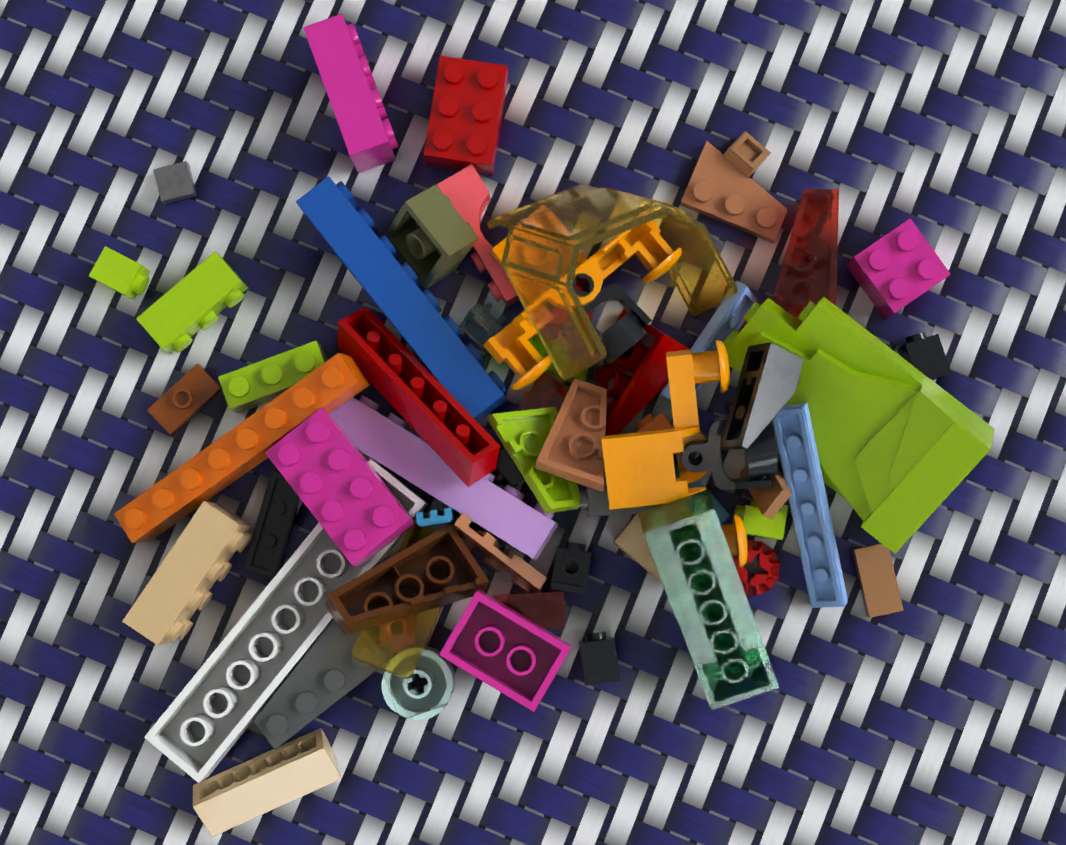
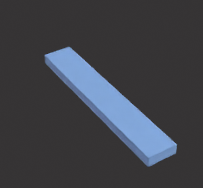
M808 402L784 405L772 419L784 479L792 491V495L788 499L811 608L845 607L848 603Z

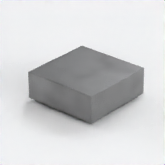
M187 161L153 169L160 199L163 204L197 196L190 166Z

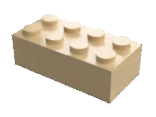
M203 501L122 622L156 645L175 642L177 638L182 640L193 625L190 619L197 609L202 611L213 595L210 589L216 580L221 582L229 573L232 567L229 561L236 551L242 552L252 537L249 531L253 526L221 504Z

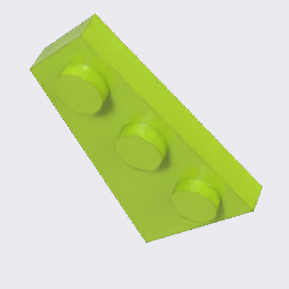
M556 407L491 414L487 420L545 513L575 510L581 507L577 483L536 469L537 458L558 415Z

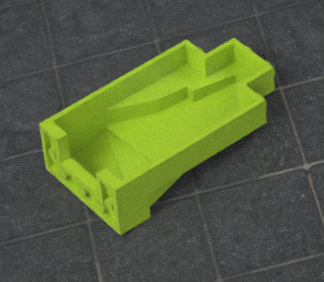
M824 296L817 305L812 301L808 303L797 317L802 323L770 298H767L761 306L755 302L742 318L748 323L740 332L734 329L723 342L727 350L730 367L740 374L748 346L770 342L804 359L799 384L794 395L785 405L808 402L824 483L849 502L863 520L861 528L896 554L991 450L995 429Z

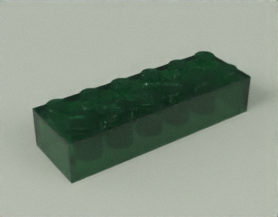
M708 489L638 513L643 534L711 710L779 688Z

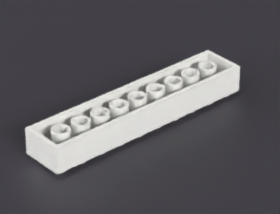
M370 459L368 461L413 520L416 521L415 513L423 512L428 503L380 464ZM318 523L144 738L198 783L209 777L333 621L334 618L326 607L327 595L382 563L407 530L364 565L356 567L351 565L324 528Z

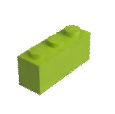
M215 251L136 319L164 351L170 354L174 351L178 353L191 344L193 341L191 337L200 329L206 330L215 324L219 319L218 314L227 306L231 308L237 305L244 298L245 294L243 292L248 289V286Z
M315 340L219 376L218 379L229 409L236 413H241L272 401L328 360L322 345Z

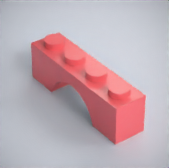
M473 164L438 183L437 187L450 199L453 207L471 225L474 233L478 236L479 239L472 247L474 253L470 257L479 273L485 270L492 282L488 283L487 286L495 300L498 302L503 299L508 307L524 298L525 295L490 254L493 246L484 238L480 230L481 216L491 199L488 189Z

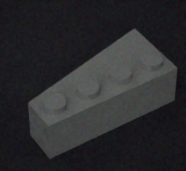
M333 619L255 718L254 723L272 747L276 749L386 664L392 657L384 647H380V641L370 628L344 636Z

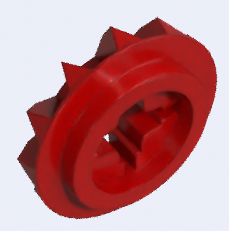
M747 540L748 556L746 562H752L753 558H756V555L759 554L757 565L763 571H766V574L754 573L749 582H747L748 570L739 567L738 555L726 557L724 571L727 581L736 591L749 596H758L771 590L779 579L780 562L775 551L761 541Z

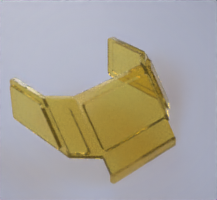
M584 184L499 215L487 222L489 229L497 226L509 229L501 265L560 377L564 380L575 376L606 357V349L572 287L580 250L653 220L661 230L659 234L674 252L680 247L682 249L680 259L668 272L689 312L693 316H698L735 295L738 291L734 279L704 224L696 221L692 215L671 204L610 188L599 189Z

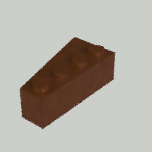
M449 523L327 595L326 607L345 636L473 597L477 590L485 591L489 580L453 525Z

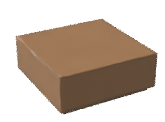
M745 131L727 149L723 157L749 178L771 152Z

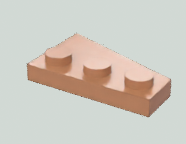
M708 141L704 145L680 203L681 206L771 243L775 242L788 211L786 207L753 179L745 176L724 158L723 154Z
M574 378L537 458L536 469L603 492L604 459L601 437L605 436L607 389Z
M462 513L453 527L470 553L473 549L485 557L482 562L492 570L500 573L503 569L513 576L511 582L522 591L528 593L531 589L537 592L547 578L512 551L506 550L505 553L499 549L501 544L488 532L481 530L475 532L468 525L472 520Z

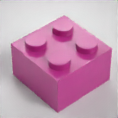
M911 218L861 251L846 264L884 320L951 275Z

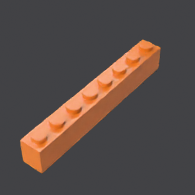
M337 353L114 513L115 517L132 543L152 541L201 506L203 501H208L268 458L265 453L321 407L327 412L332 413L370 386V384L351 356Z

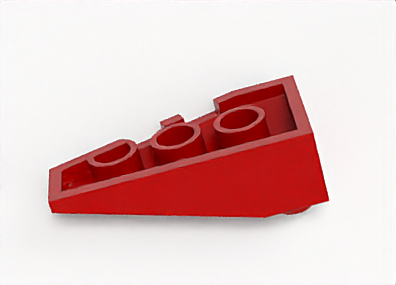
M625 309L622 310L616 322L627 314ZM648 323L644 327L647 334L608 367L603 363L601 369L596 368L593 379L597 381L596 386L607 389L605 436L618 435L669 382L666 352L690 350L688 347Z

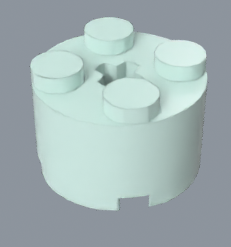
M428 646L410 647L396 655L386 667L382 679V693L387 705L399 715L414 721L426 720L440 713L448 704L455 689V673L450 661L441 657L438 649ZM415 674H419L420 678L426 677L428 683L425 684L424 691H420L418 686L412 687L411 682L415 679Z

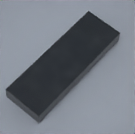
M271 471L242 569L269 578H274L281 569L301 501L300 497L280 472Z

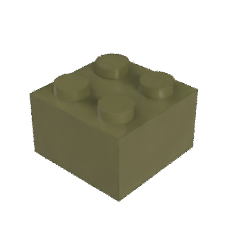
M436 184L405 201L385 233V236L397 250L396 252L403 262L406 261L413 269L425 289L453 273L479 239L471 225L461 217L453 207L450 199L440 191Z

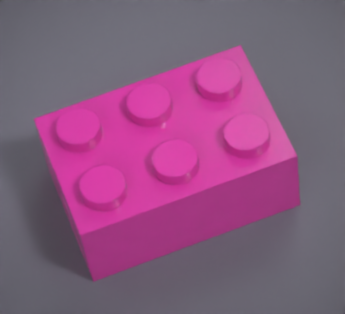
M477 590L439 655L534 712L572 647L568 642L481 590Z

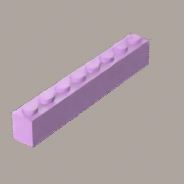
M361 395L359 400L353 397L330 413L359 451L460 514H465L473 522L537 561L558 527V524L551 520L555 515L554 513L546 514L539 503H536L535 507L532 508L522 502L525 495L508 484L504 490L492 483L495 476L490 473L467 487L418 433L415 436L405 429L408 425L407 422L391 412L387 418L376 412L379 405L367 397Z

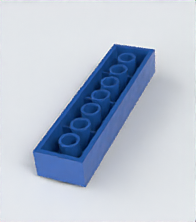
M328 176L296 201L297 205L430 373L478 423L506 402L503 394L506 391L505 384L493 370L487 374L482 367L485 364L483 357L472 343H469L467 346L463 344L461 339L464 336L450 316H447L445 319L442 318L439 314L442 309L437 299L428 289L422 292L418 288L421 285L418 276L406 261L401 265L398 263L397 260L400 257L385 235H382L380 238L377 237L376 234L379 230L376 228L374 221L363 208L359 211L355 209L358 204L343 182L340 181L335 184Z

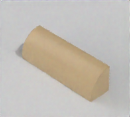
M319 728L193 785V808L211 837L338 781L341 779V774L331 745L322 728Z

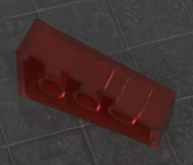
M839 189L803 190L772 301L801 323L802 321L797 317L810 301L817 305L824 296L836 306Z

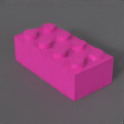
M342 13L303 27L348 153L357 172L361 173L396 160L392 149L398 148V144L389 119L381 120V118L387 117L354 23L347 25Z
M322 407L265 452L352 566L361 567L416 523L332 415Z

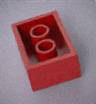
M440 55L424 149V158L427 166L461 171L473 164L478 174L493 176L508 85L507 65Z

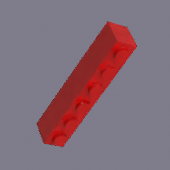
M367 306L338 321V349L343 354L353 358L366 379L467 487L496 469L500 445Z

